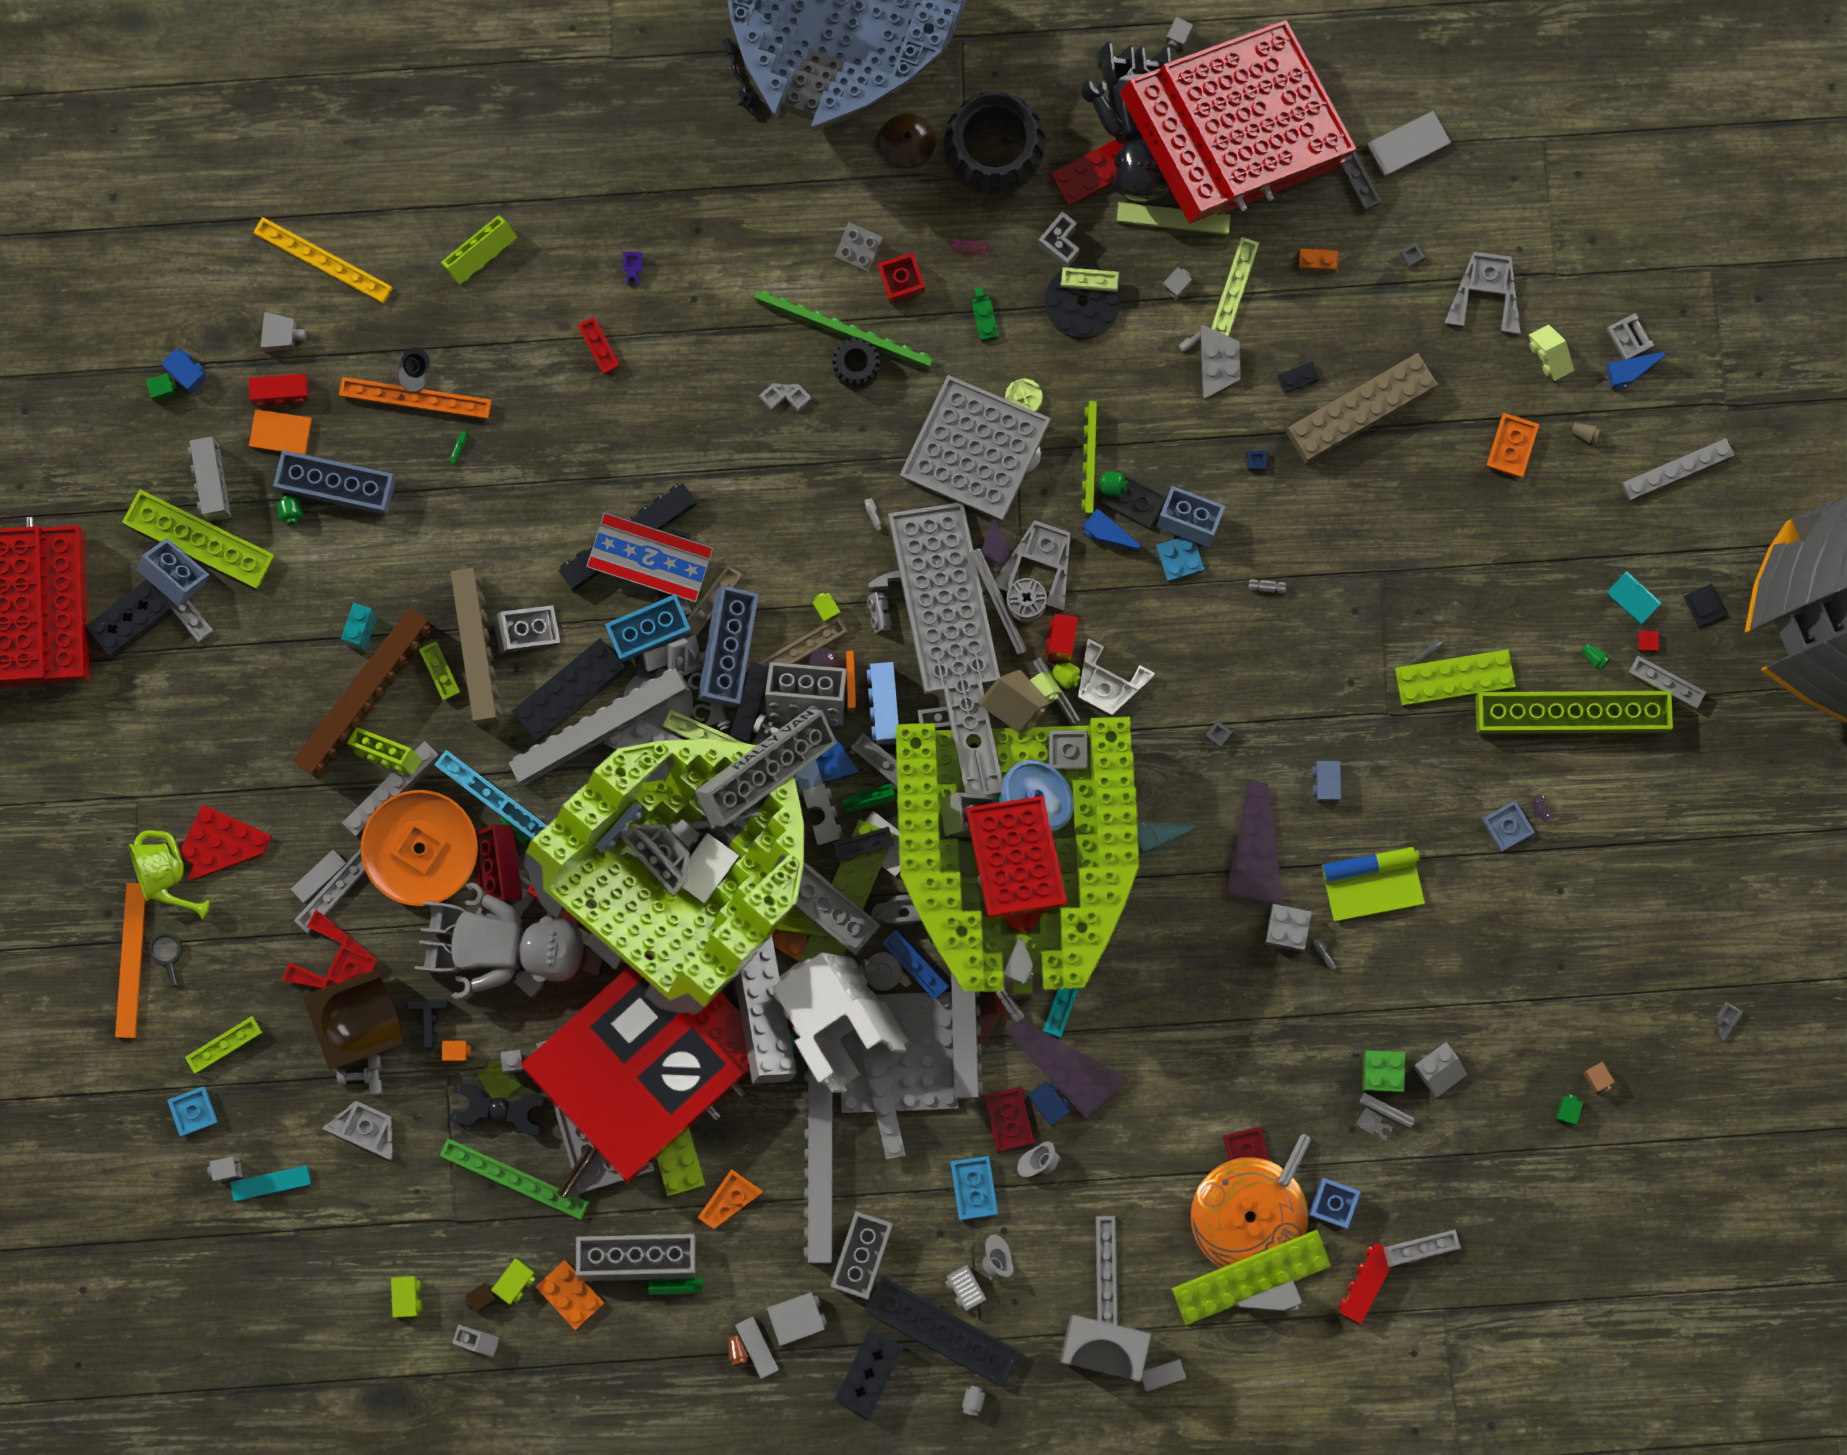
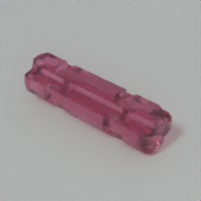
M953 239L951 249L956 251L962 249V251L977 252L979 250L986 253L988 251V242L980 241L978 243V241L972 240L960 241Z

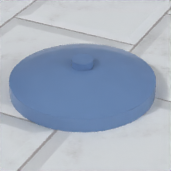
M1036 760L1022 761L1014 765L1003 779L1001 787L1003 802L1044 796L1052 833L1060 830L1070 820L1074 809L1072 791L1065 778L1052 766Z

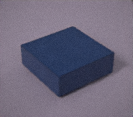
M1247 451V471H1266L1267 451Z

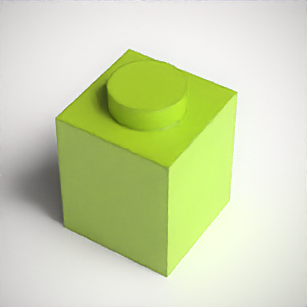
M821 593L814 598L813 606L824 624L837 616H841V612L830 593Z

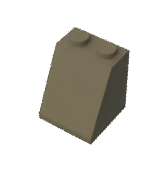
M1021 670L999 677L978 702L980 706L1017 732L1032 729L1036 724L1035 720L1046 713L1045 709L1050 704Z

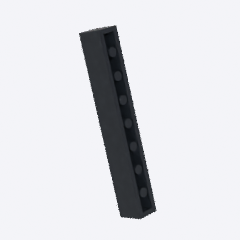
M683 483L680 485L676 484L669 489L670 492L668 494L658 496L651 506H644L638 511V515L634 518L629 517L626 520L661 531L697 506V502ZM594 542L591 544L592 547L590 549L580 551L576 555L577 558L571 562L569 560L560 566L561 569L558 570L573 592L601 573L586 567Z

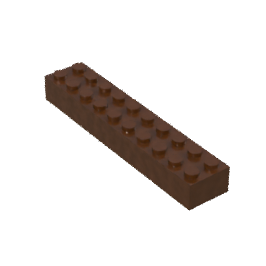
M409 607L295 756L293 761L316 779L319 776L323 777L328 770L327 766L331 761L334 762L340 754L338 751L342 746L345 747L356 727L360 728L362 726V720L366 715L369 716L373 712L374 704L377 700L380 701L385 696L386 688L395 683L401 669L404 670L408 666L409 658L412 654L416 655L421 648L420 644L424 639L427 640L431 636L433 626L429 620Z

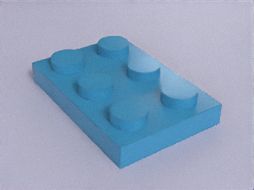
M989 1156L950 1161L959 1220L997 1215Z

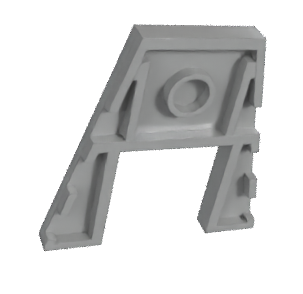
M1473 252L1444 324L1463 327L1469 290L1505 295L1501 332L1520 334L1512 258L1510 256Z
M1034 520L995 579L998 588L1008 592L1014 582L1022 557L1056 568L1058 570L1046 605L1064 611L1070 532Z

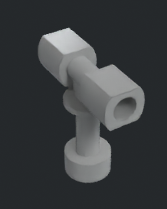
M368 1056V1068H364V1072L346 1073V1069L337 1070L338 1085H347V1081L365 1080V1083H369L370 1095H382V1081L379 1080L381 1056Z

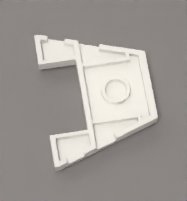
M1088 639L1078 699L1112 716L1152 679L1155 673L1139 665L1131 682L1122 679L1095 664L1104 646Z

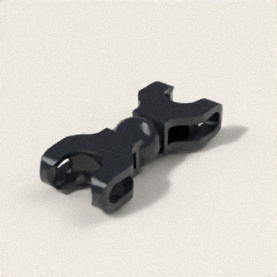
M455 1084L454 1091L468 1098L469 1107L465 1112L452 1113L449 1119L451 1122L469 1125L478 1121L481 1117H490L497 1122L504 1120L513 1122L516 1128L524 1134H544V1127L533 1123L529 1113L534 1106L543 1107L548 1105V1097L529 1094L522 1097L519 1101H508L503 1097L492 1099L486 1097L476 1085Z

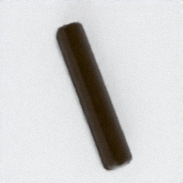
M587 1146L557 1191L559 1196L567 1198L597 1153L596 1149Z

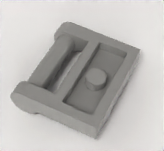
M1637 313L1606 329L1624 360L1633 358L1655 346L1639 323ZM1628 324H1632L1643 345L1639 346Z

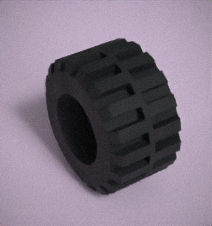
M852 338V341L847 339L843 345L840 343L838 349L834 351L832 359L834 375L841 384H845V387L853 386V389H857L858 386H861L862 389L865 388L866 384L868 386L871 385L872 380H876L877 374L880 371V359L876 347L871 346V342L868 340L864 342L863 338L859 340ZM861 355L867 360L868 364L864 370L852 372L846 368L845 362L850 356Z

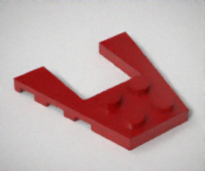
M315 909L307 927L342 943L325 978L290 962L281 980L324 988L372 971L378 960Z

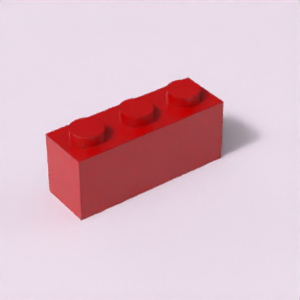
M305 373L248 378L249 398L255 406H266L267 403L284 405L286 404L285 402L290 401L299 404L304 403V400H309V383Z

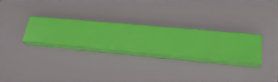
M448 1138L441 1151L440 1157L580 1220H582L590 1203L570 1193L567 1198H563L557 1194L559 1188Z

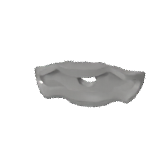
M899 895L886 903L877 904L871 913V918L876 922L884 924L903 925L922 921L910 895ZM907 909L909 915L907 917H900L899 911Z

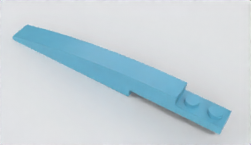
M445 750L435 763V766L531 839L547 827L546 824L493 786L449 751Z

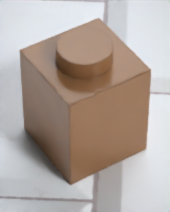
M1603 1062L1583 1072L1594 1093L1600 1091L1602 1094L1612 1088L1610 1084L1614 1083V1080Z

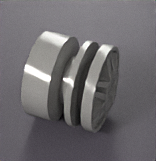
M1023 578L1014 582L1007 592L1006 602L1012 618L1020 623H1031L1038 620L1046 608L1047 595L1045 588L1040 582L1030 578ZM1023 596H1030V602H1023Z

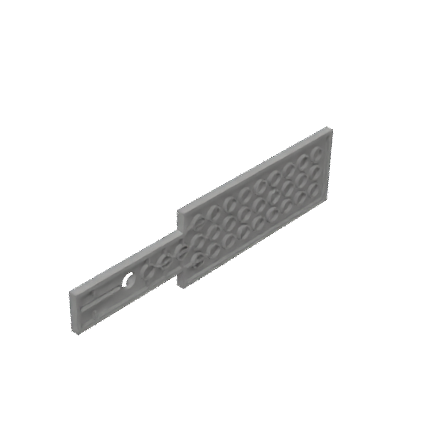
M953 503L888 513L924 694L944 692L964 793L988 796L1002 794V777L988 711L978 703L984 696L982 685L995 683L1000 675L977 566L971 556L973 547L964 504ZM976 735V737L980 738L981 745L978 748H970L966 743L968 736Z

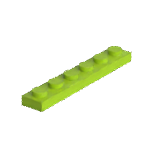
M1089 401V405L1085 407L1084 418H1088V425H1084V437H1087V444L1083 446V455H1087V462H1083V474H1086V481H1082V492H1086L1085 499H1082L1081 511H1085V516L1091 517L1093 514L1097 401Z

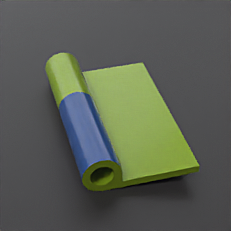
M1410 847L1322 864V872L1333 921L1337 922L1425 905L1416 868L1417 862L1420 861L1418 850Z

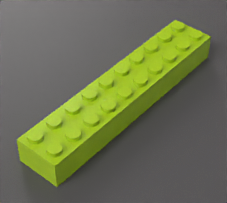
M1671 691L1479 692L1476 695L1477 734L1669 733L1673 729Z

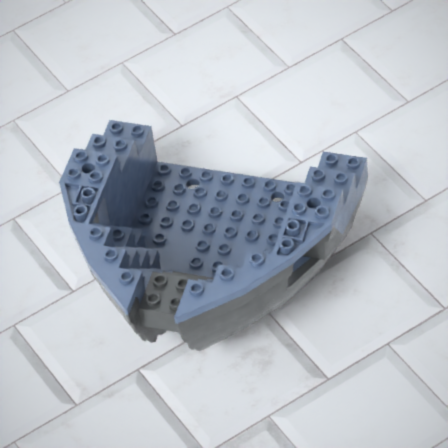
M968 0L727 1L731 24L745 66L773 117L780 119L789 112L812 120L811 129L815 132L869 111L898 94L930 64L933 65L947 50L960 23Z

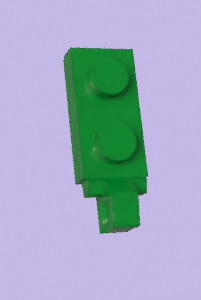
M982 287L975 288L976 299H972V308L979 339L984 341L998 338L999 335L991 300H989V296L984 297Z
M887 784L856 792L855 796L843 799L842 803L845 813H850L859 809L896 801L897 798L893 784Z
M703 1278L649 1280L648 1285L649 1295L703 1292Z

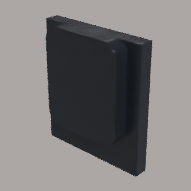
M1712 584L1683 596L1698 627L1726 615Z

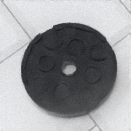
M1077 264L1068 267L1078 269L1102 270L1096 266L1088 264ZM1062 270L1050 281L1045 295L1046 313L1053 326L1064 335L1076 339L1093 338L1107 331L1115 322L1120 309L1119 290L1112 292L1061 287ZM1080 297H1085L1088 303L1085 306H1081L1077 300Z

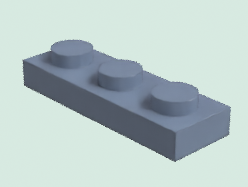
M634 803L595 847L601 852L610 851L616 845V839L619 836L623 837L629 831L628 826L640 819L644 808L639 803Z

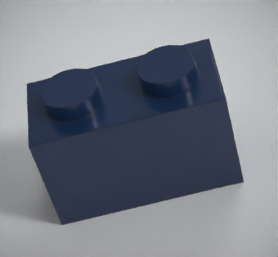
M1045 1081L1027 1096L1052 1127L1070 1113L1068 1108L1071 1106L1064 1097L1062 1099L1059 1098L1056 1094L1058 1089L1052 1082L1048 1083Z

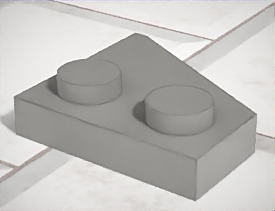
M681 639L668 644V670L677 669L684 676L703 668L687 640Z

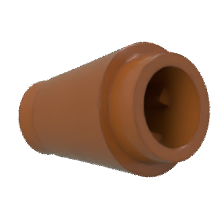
M733 1336L728 1338L729 1362L732 1363V1366L746 1364L748 1355L740 1337Z

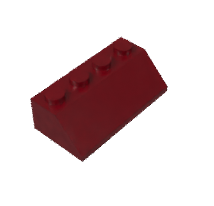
M493 824L477 831L478 851L475 868L478 885L485 890L486 894L500 899L509 905L523 900L513 825Z

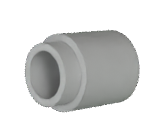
M971 1386L970 1389H966L962 1405L964 1408L963 1413L978 1416L979 1411L981 1412L985 1397L982 1388Z

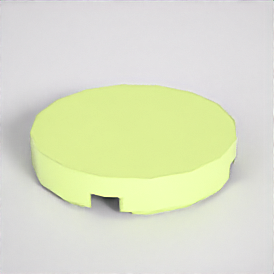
M1024 378L1014 381L1009 385L1006 390L1005 399L1037 412L1041 407L1043 396L1037 383Z

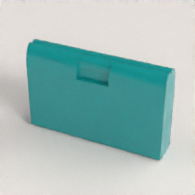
M1628 571L1605 593L1640 625L1662 603Z

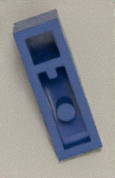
M1660 352L1608 363L1606 371L1610 388H1616L1617 390L1628 388L1630 384L1660 362L1665 353Z
M1099 509L1092 514L1082 527L1083 534L1089 540L1094 539L1096 542L1136 552L1141 548L1137 541Z

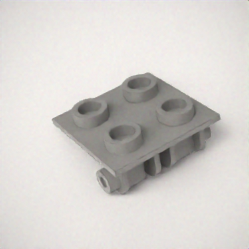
M848 222L835 257L869 272L877 250L882 245L883 237Z

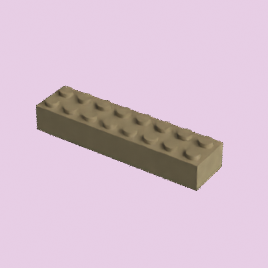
M1416 353L1291 425L1286 433L1304 463L1307 464L1431 393L1438 384L1419 353Z
M474 568L450 571L472 719L477 727L500 723L499 718L502 717V710L496 700L500 699L498 687L494 684V680H497L496 671L493 665L491 666V662L494 661L493 651L488 647V643H491L490 632L485 627L488 624V617L482 607L486 606L484 595L480 591V588L483 587L482 578L479 572L476 573Z

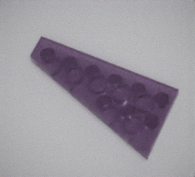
M1249 780L1226 893L1283 905L1268 784Z
M1022 1019L1007 1032L1085 1119L1129 1080Z

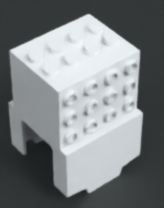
M821 953L813 959L804 961L799 969L788 972L785 975V979L772 987L775 992V999L782 1004L785 1016L789 1020L791 1019L795 1033L800 1036L795 1041L817 1081L827 1085L832 1092L845 1093L847 1091L845 1084L861 1075L841 1042V1038L852 1030L856 1029L867 1049L878 1042L887 1044L891 1051H906L904 1045L909 1042L886 1002L876 1001L875 993L867 987V980L857 970L858 965L852 957Z

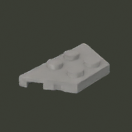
M1201 325L1203 399H1206L1241 379L1239 341Z
M358 1101L353 1102L345 1111H342L323 1127L324 1130L389 1160L393 1158L392 1117Z

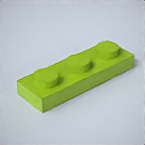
M437 641L420 648L419 651L443 701L460 694L458 685Z

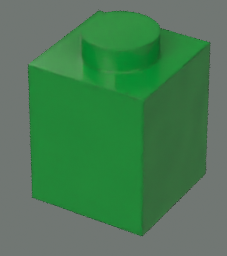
M168 374L146 380L150 397L154 402L176 396L175 389H177L175 379L171 378Z
M1570 1094L1567 1097H1561L1555 1120L1573 1126L1577 1125L1583 1102L1578 1101L1579 1097Z

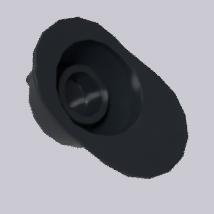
M412 347L407 349L401 357L398 380L407 391H419L426 383L430 360L425 350Z

